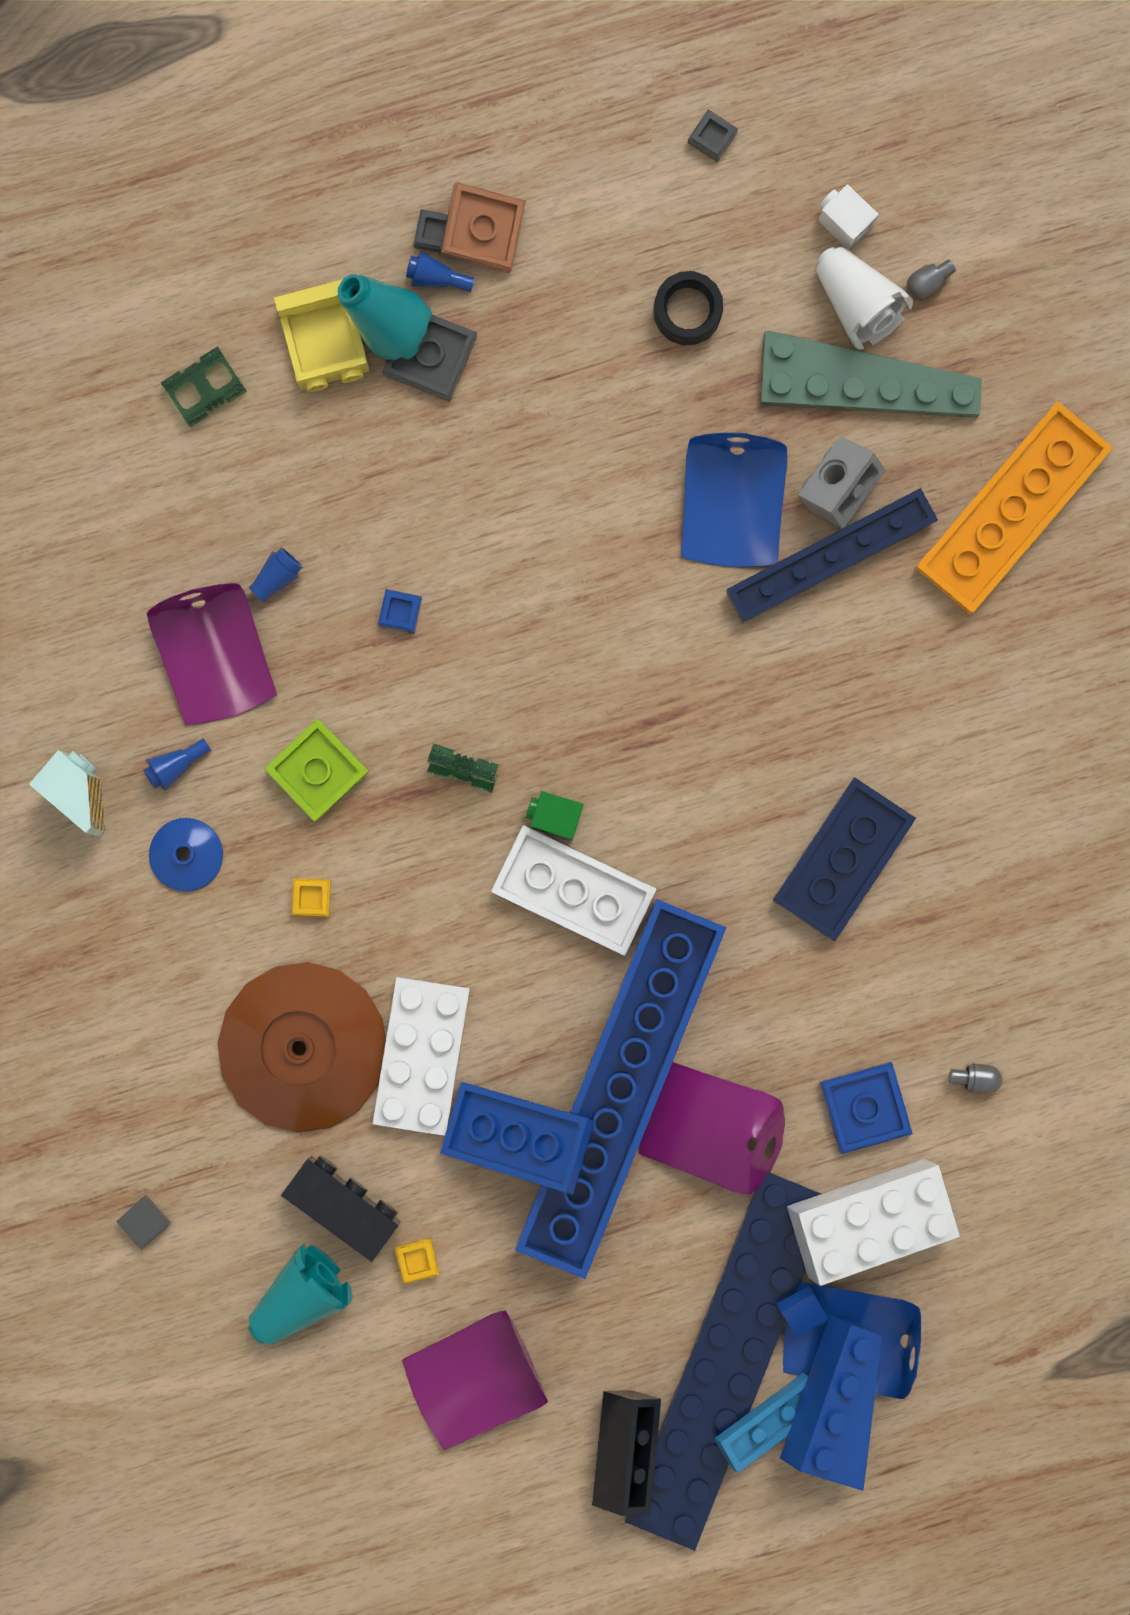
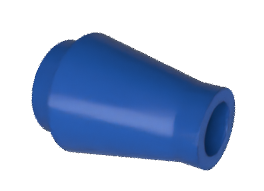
M281 547L276 553L271 552L258 576L249 586V589L261 601L266 602L269 597L299 577L297 573L303 567L288 551Z

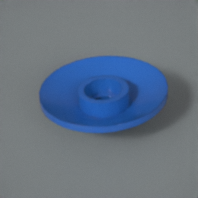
M192 818L175 819L162 826L153 837L149 849L150 866L157 879L165 886L177 891H195L208 885L218 874L223 861L222 844L216 832L206 823ZM182 847H187L190 850V857L186 861H181L178 858V851Z

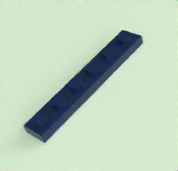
M920 488L726 589L725 592L741 622L745 623L936 523L938 519Z

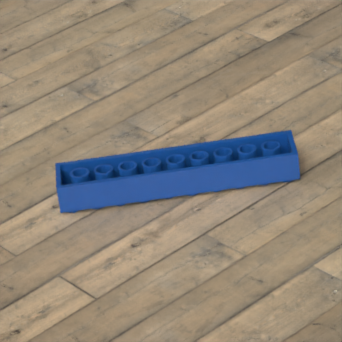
M655 900L569 1112L595 1120L574 1194L540 1185L517 1241L515 1251L586 1279L727 927L661 900Z

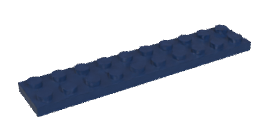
M769 1172L766 1173L763 1183L754 1191L658 1433L650 1514L628 1515L625 1517L626 1523L695 1551L729 1466L714 1438L750 1412L786 1321L777 1303L796 1293L806 1270L787 1206L821 1195L822 1193Z

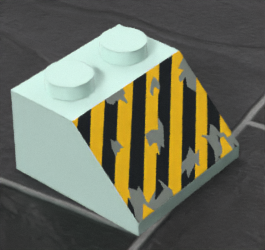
M58 750L29 785L85 833L101 837L105 832L101 779L93 773L97 767L81 754L78 755L74 751L67 754Z

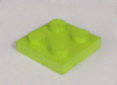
M319 718L309 725L264 768L315 823L369 773Z

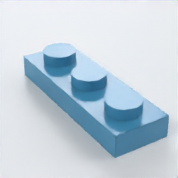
M805 1373L799 1375L714 1438L732 1470L739 1473L788 1436L808 1375Z

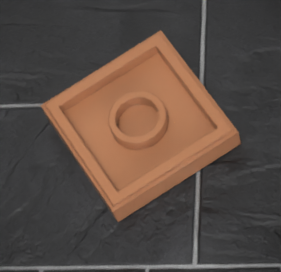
M455 182L439 255L510 273L512 271L526 200Z

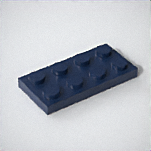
M854 777L772 901L833 942L836 941L916 820V817Z

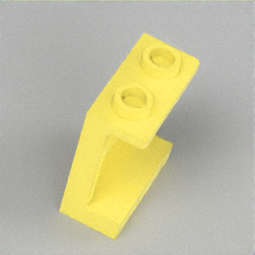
M342 280L274 297L293 364L296 382L300 390L307 389L308 392L320 391L327 388L329 382L341 379L344 383L354 382L364 377L363 373L370 372L360 333L338 297V287Z

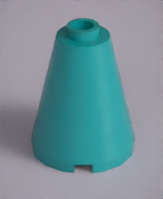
M305 1244L301 1245L250 1314L249 1332L252 1337L259 1343L263 1344L265 1342L268 1345H274L347 1307L351 1303L353 1295L348 1281L341 1284L336 1276L341 1271L337 1264L316 1246L311 1245L305 1249Z

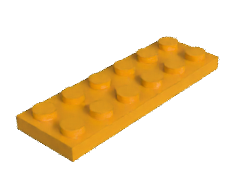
M1057 401L918 563L915 569L969 615H972L1114 447Z

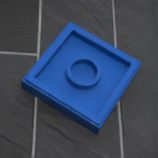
M892 1062L820 1081L840 1154L913 1134Z

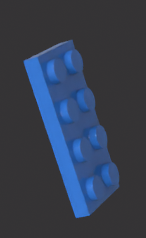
M461 1081L440 1154L558 1191L574 1194L595 1120Z

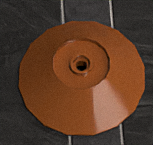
M309 962L277 966L248 982L225 1012L218 1039L222 1077L238 1104L265 1125L297 1133L331 1128L358 1112L379 1085L386 1038L383 1018L367 991L340 970ZM296 1041L305 1043L306 1052L303 1055H297L293 1051V1045Z

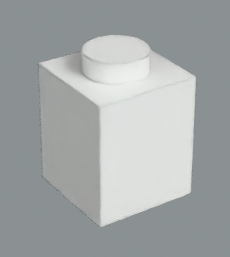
M847 184L839 193L835 189L831 191L821 202L820 207L823 209L818 221L840 243L850 250L875 225L879 214Z

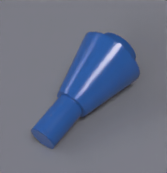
M422 251L419 252L418 257L411 256L406 272V277L412 279L411 286L415 287L451 286L471 292L474 283V277L453 272L451 268Z
M203 738L184 750L180 749L146 759L149 767L143 771L154 788L161 786L166 791L191 766V762L207 754L211 749Z

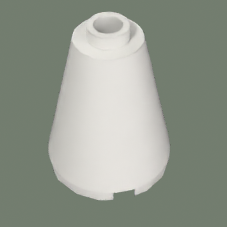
M831 247L818 258L816 273L855 348L859 350L864 349L862 343L869 341L872 346L879 343L903 322L905 318L901 315V312L905 306L911 310L913 299L906 291L844 247L836 249Z

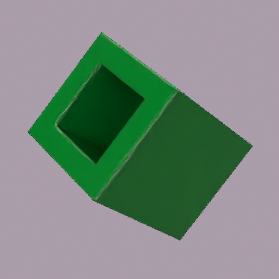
M541 791L539 799L531 798L525 818L532 820L530 824L531 829L573 841L584 804Z

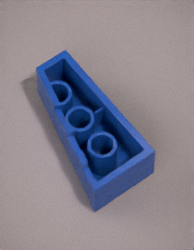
M831 1314L829 1315V1320L824 1329L780 1459L800 1472L864 1491L882 1335L861 1324Z

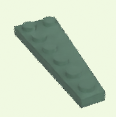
M765 331L760 405L978 418L980 415L981 378L777 332Z

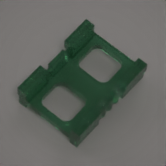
M218 346L201 356L199 363L195 362L186 368L182 374L178 371L161 382L190 428L208 417L207 411L212 412L213 407L218 408V404L223 405L225 399L230 403L247 392ZM222 363L232 376V380L222 388L214 389L206 378L205 373L216 364ZM187 383H192L201 395V400L189 409H184L176 399L175 391Z
M433 743L427 760L430 763L427 773L449 779L451 775L454 776V779L466 783L468 781L472 782L471 787L489 793L493 792L498 777L497 770L499 764L480 758L474 761V758L470 757L468 759L466 755L461 757L460 753L454 755L455 750Z

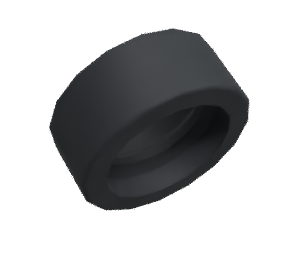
M695 271L679 272L668 277L659 287L654 300V321L659 331L667 339L680 345H697L709 339L717 330L723 313V296L717 284L707 275ZM682 288L699 290L706 296L709 302L710 312L707 320L701 326L694 329H683L676 326L667 314L669 298L675 291Z

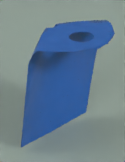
M710 433L695 436L689 440L686 454L682 558L726 567H751L778 563L780 527L788 463L786 445L767 437L747 433ZM739 437L749 439L750 441L734 442L727 440V438ZM730 448H742L744 452L740 455H735L730 451Z
M800 1281L796 1292L810 1285L825 1309L828 1318L831 1314L861 1324L882 1335L875 1393L897 1399H905L911 1392L919 1365L921 1349L920 1308L902 1299ZM827 1321L797 1338L786 1322L783 1351L784 1373L798 1376L805 1373L809 1376ZM904 1334L908 1335L906 1348L900 1344V1339ZM914 1347L915 1361L913 1369L911 1370L910 1360L912 1349Z

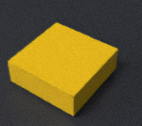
M293 878L292 915L330 917L331 880Z
M432 1237L394 1247L403 1284L440 1275Z

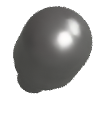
M949 259L937 267L931 263L912 273L907 280V291L910 296L917 300H924L940 291L945 285L944 279L956 272L953 263Z
M973 1063L972 1065H967L966 1070L950 1069L949 1083L964 1085L965 1090L971 1093L993 1094L1001 1087L1002 1075L992 1065Z

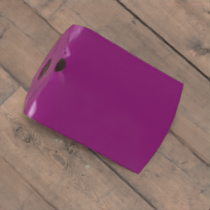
M227 583L192 589L159 602L146 613L150 630L167 671L185 725L232 717L277 696L249 602L240 584ZM201 593L200 595L190 599L179 600L182 597H185L190 594ZM205 601V605L201 608L196 609L192 606V603Z
M672 1062L640 1142L639 1154L727 1190L749 1195L756 1191L763 1183L766 1173L771 1172L782 1148L785 1128L782 1102L765 1092ZM754 1137L757 1139V1144L754 1151L751 1152L748 1149V1142ZM774 1138V1150L771 1156L765 1160V1147L768 1141Z
M506 1310L490 1314L474 1324L402 1359L417 1405L443 1450L535 1411L548 1403L532 1358Z

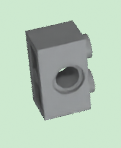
M840 436L834 446L827 450L823 461L813 475L804 482L798 496L811 513L844 529L886 470L873 452Z

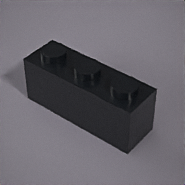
M310 1156L281 1196L372 1262L401 1222L395 1217L398 1214L397 1210L381 1199L378 1203L372 1201L365 1195L368 1190L362 1184L351 1177L346 1182L335 1173L338 1168L323 1156H319L317 1160Z
M633 1390L603 1391L592 1506L621 1516L650 1514L661 1408L660 1398Z

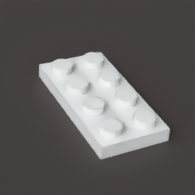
M523 825L491 892L625 956L656 892V888Z
M396 977L373 1117L374 1125L445 1136L449 1123L470 988Z

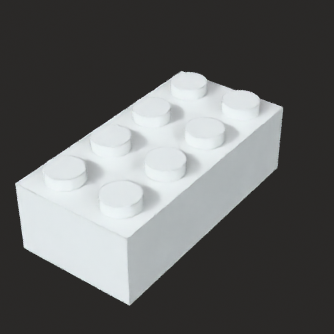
M926 1159L787 1206L808 1278L820 1286L960 1237L939 1165Z

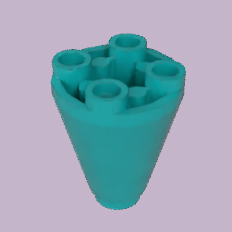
M351 274L345 277L338 287V297L370 351L384 360H396L401 357L403 359L412 358L417 353L418 345L427 332L428 323L432 317L430 307L425 304L419 295L407 289L364 275Z

